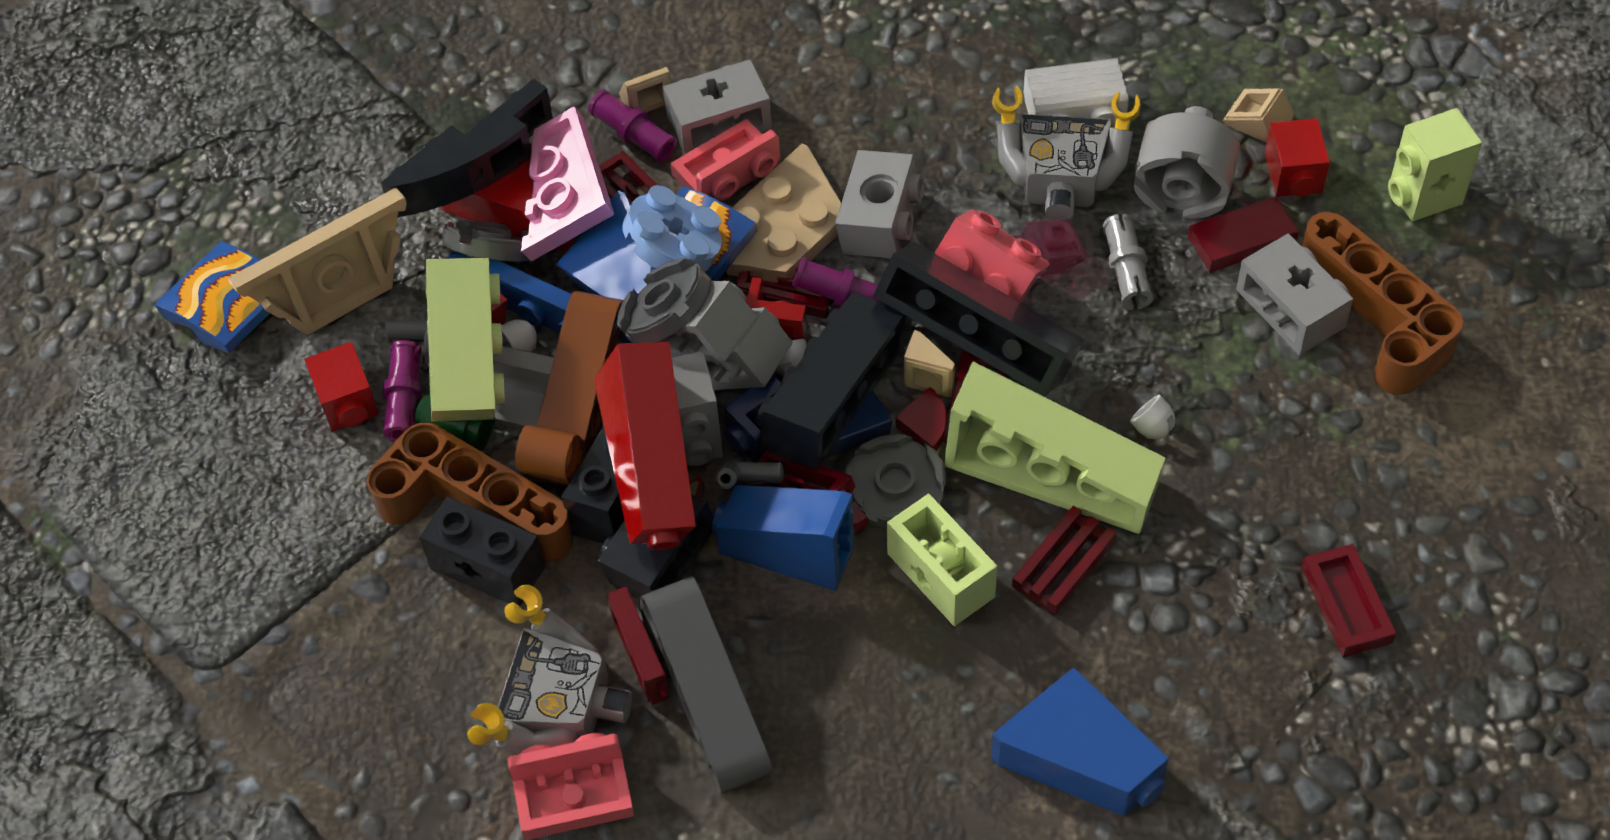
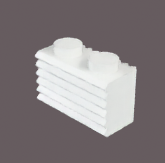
M1118 58L1025 70L1023 95L1028 114L1111 119L1110 127H1115L1116 117L1112 112L1111 101L1117 92H1120V101L1117 109L1120 112L1127 113L1128 93H1126V86H1124Z

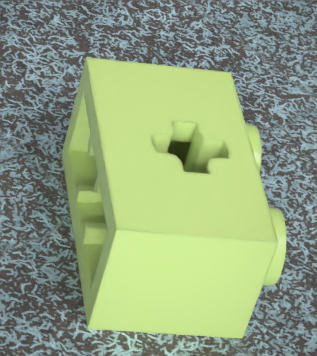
M1458 108L1405 125L1391 179L1388 182V190L1393 202L1403 208L1412 222L1462 205L1482 141Z
M929 493L887 522L888 555L953 626H956L995 598L997 565Z

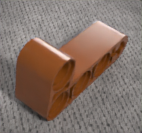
M1320 212L1312 216L1307 223L1302 247L1308 248L1314 254L1318 264L1333 279H1338L1346 286L1350 296L1353 298L1351 308L1386 336L1383 339L1374 371L1376 383L1381 389L1396 395L1407 394L1413 391L1452 359L1463 328L1464 321L1461 313L1341 215L1332 212Z
M579 291L572 293L566 308L537 427L526 425L522 429L517 442L515 465L517 470L529 480L567 488L597 438L602 415L594 378L617 344H621L623 331L618 326L617 321L619 308L624 300Z
M418 423L412 425L395 441L367 474L366 483L378 516L389 524L400 525L410 522L434 496L442 501L446 497H450L537 535L544 561H554L564 557L573 546L574 537L568 511L564 508L563 502L558 497L435 424ZM473 477V478L470 479V480L461 481V480L464 479V478ZM400 490L394 494H389L391 491ZM514 501L512 504L506 506H499L504 502Z

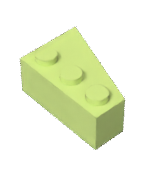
M489 258L426 259L431 421L494 419L495 404H504L505 401L503 373L494 374L493 354H502L501 323L491 322V304H500L499 274H489Z

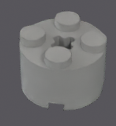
M1193 106L1187 108L1184 113H1171L1151 120L1146 124L1135 170L1134 190L1142 202L1155 211L1166 214L1167 207L1182 209V217L1189 219L1214 215L1226 205L1227 198L1231 192L1240 142L1228 127L1213 119L1211 111L1203 107Z

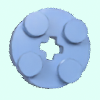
M661 185L652 186L647 194L636 198L623 221L622 229L625 238H627L630 232L632 239L637 243L634 252L654 268L669 261L685 258L691 259L695 265L698 263L705 272L713 264L722 245V237L718 230L721 219L714 210L708 207H699L693 202L675 195L672 190ZM668 231H670V232L676 234L677 236H674V235L668 233Z

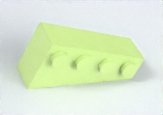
M972 362L951 409L944 466L1068 510L1074 505L1082 510V515L1091 516L1096 520L1140 534L1156 493L1166 458Z

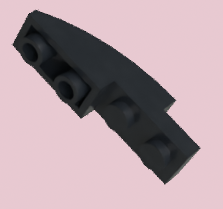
M535 79L531 80L522 89L512 93L501 106L485 119L475 123L466 134H463L451 125L439 136L429 140L423 149L402 166L392 170L388 177L381 182L383 193L397 188L405 197L406 209L405 211H398V217L426 212L468 197L497 182L529 160L532 152L529 139L533 136L534 129L553 119L547 87Z

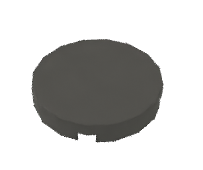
M461 220V222H456L455 227L452 222L444 224L442 245L451 250L494 260L530 261L521 251L522 238L529 234L528 230L524 229L521 237L512 235L510 227H506V224Z
M680 258L666 262L646 275L643 280L647 285L639 293L633 289L626 295L619 308L617 324L632 343L660 342L676 333L700 310L710 292L711 279L698 263L695 265L691 259Z
M902 434L878 436L863 443L854 452V457L850 460L849 465L847 463L844 471L845 474L852 475L856 487L851 493L853 503L867 516L869 525L886 530L889 520L928 493L940 506L946 493L945 466L935 449L926 443L923 446L918 442H913L912 437Z

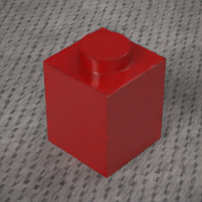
M1318 118L1270 123L1265 157L1275 196L1295 195L1301 197L1314 193H1323L1330 161Z
M352 342L304 359L332 432L344 427L359 425L366 419L379 415L371 389Z

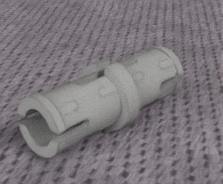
M1116 214L1107 218L1103 223V230L1106 234L1111 253L1108 260L1109 269L1117 277L1122 296V305L1126 309L1133 310L1132 297L1135 296L1137 308L1142 309L1153 301V293L1150 290L1145 271L1146 263L1148 262L1145 250L1139 247L1133 218L1128 214H1123L1124 227L1121 228L1119 216Z

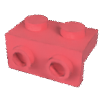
M746 118L670 163L672 176L682 187L685 186L718 201H724L755 179L767 176L781 163L779 136L773 130L762 134Z
M973 209L955 218L935 251L936 255L1022 303L1035 280L1045 273L1050 265L1047 260L1041 257V251L1034 244L1022 238L1015 239L1001 229V223L994 216L987 212L975 211Z
M586 734L579 737L573 743L555 747L535 745L524 749L518 755L507 758L524 840L634 817L624 760L617 734Z

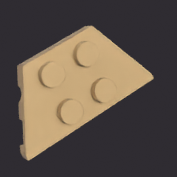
M802 143L732 207L756 222L758 231L726 270L727 275L738 276L739 272L748 270L750 271V276H758L764 281L777 283V277L793 279L796 274L795 269L799 266L802 257L811 261L838 236L835 222L841 202L810 149Z
M394 188L228 278L229 282L241 296H249L259 302L269 313L278 318L287 319L291 326L309 335L392 289L395 273L393 260L398 253L401 238L395 229L398 211H405L406 209L405 197L397 188Z

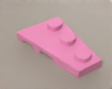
M572 107L534 129L529 176L534 180L532 199L526 201L525 216L530 220L529 234L522 238L521 251L531 262L615 215L584 117L579 111Z

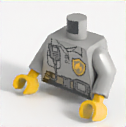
M1015 86L1014 97L1016 103L1013 106H1005L1000 102V88H997L992 104L996 112L1001 114V123H997L999 162L1016 185L1024 187L1026 201L1031 204L1045 205V215L1048 219L1056 222L1070 220L1074 215V206L1089 207L1093 205L1097 191L1107 190L1125 170L1133 131L1129 130L1130 122L1135 120L1141 111L1138 95L1135 98L1134 109L1128 113L1120 112L1117 109L1120 101V92L1113 96L1111 107L1116 117L1115 127H1110L1111 119L1020 114V122H1017L1015 120V112L1022 103L1023 94L1021 89Z
M522 585L514 590V594L525 601L527 611L511 602L505 607L506 618L513 623H523L528 620L532 623L531 629L523 628L498 707L491 703H483L470 713L473 719L483 721L487 728L474 725L467 732L469 741L474 745H484L493 738L496 740L498 747L518 755L524 749L535 745L555 747L573 743L583 735L594 733L597 719L626 723L632 705V692L607 687L609 677L604 657L600 655L599 650L572 625L549 608L541 610L543 604L542 596L535 587Z

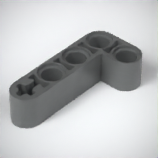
M688 577L642 595L640 599V612L655 650L662 653L719 793L723 794L772 774V766L766 748L694 577Z

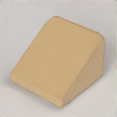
M664 67L624 82L619 91L622 102L632 109L637 107L645 112L665 106L663 86L671 84L668 68Z
M1244 89L1223 121L1226 126L1267 143L1270 123L1291 121L1294 117V111L1284 89Z
M914 330L904 356V385L921 391L932 387L938 395L952 398L955 363L922 333Z

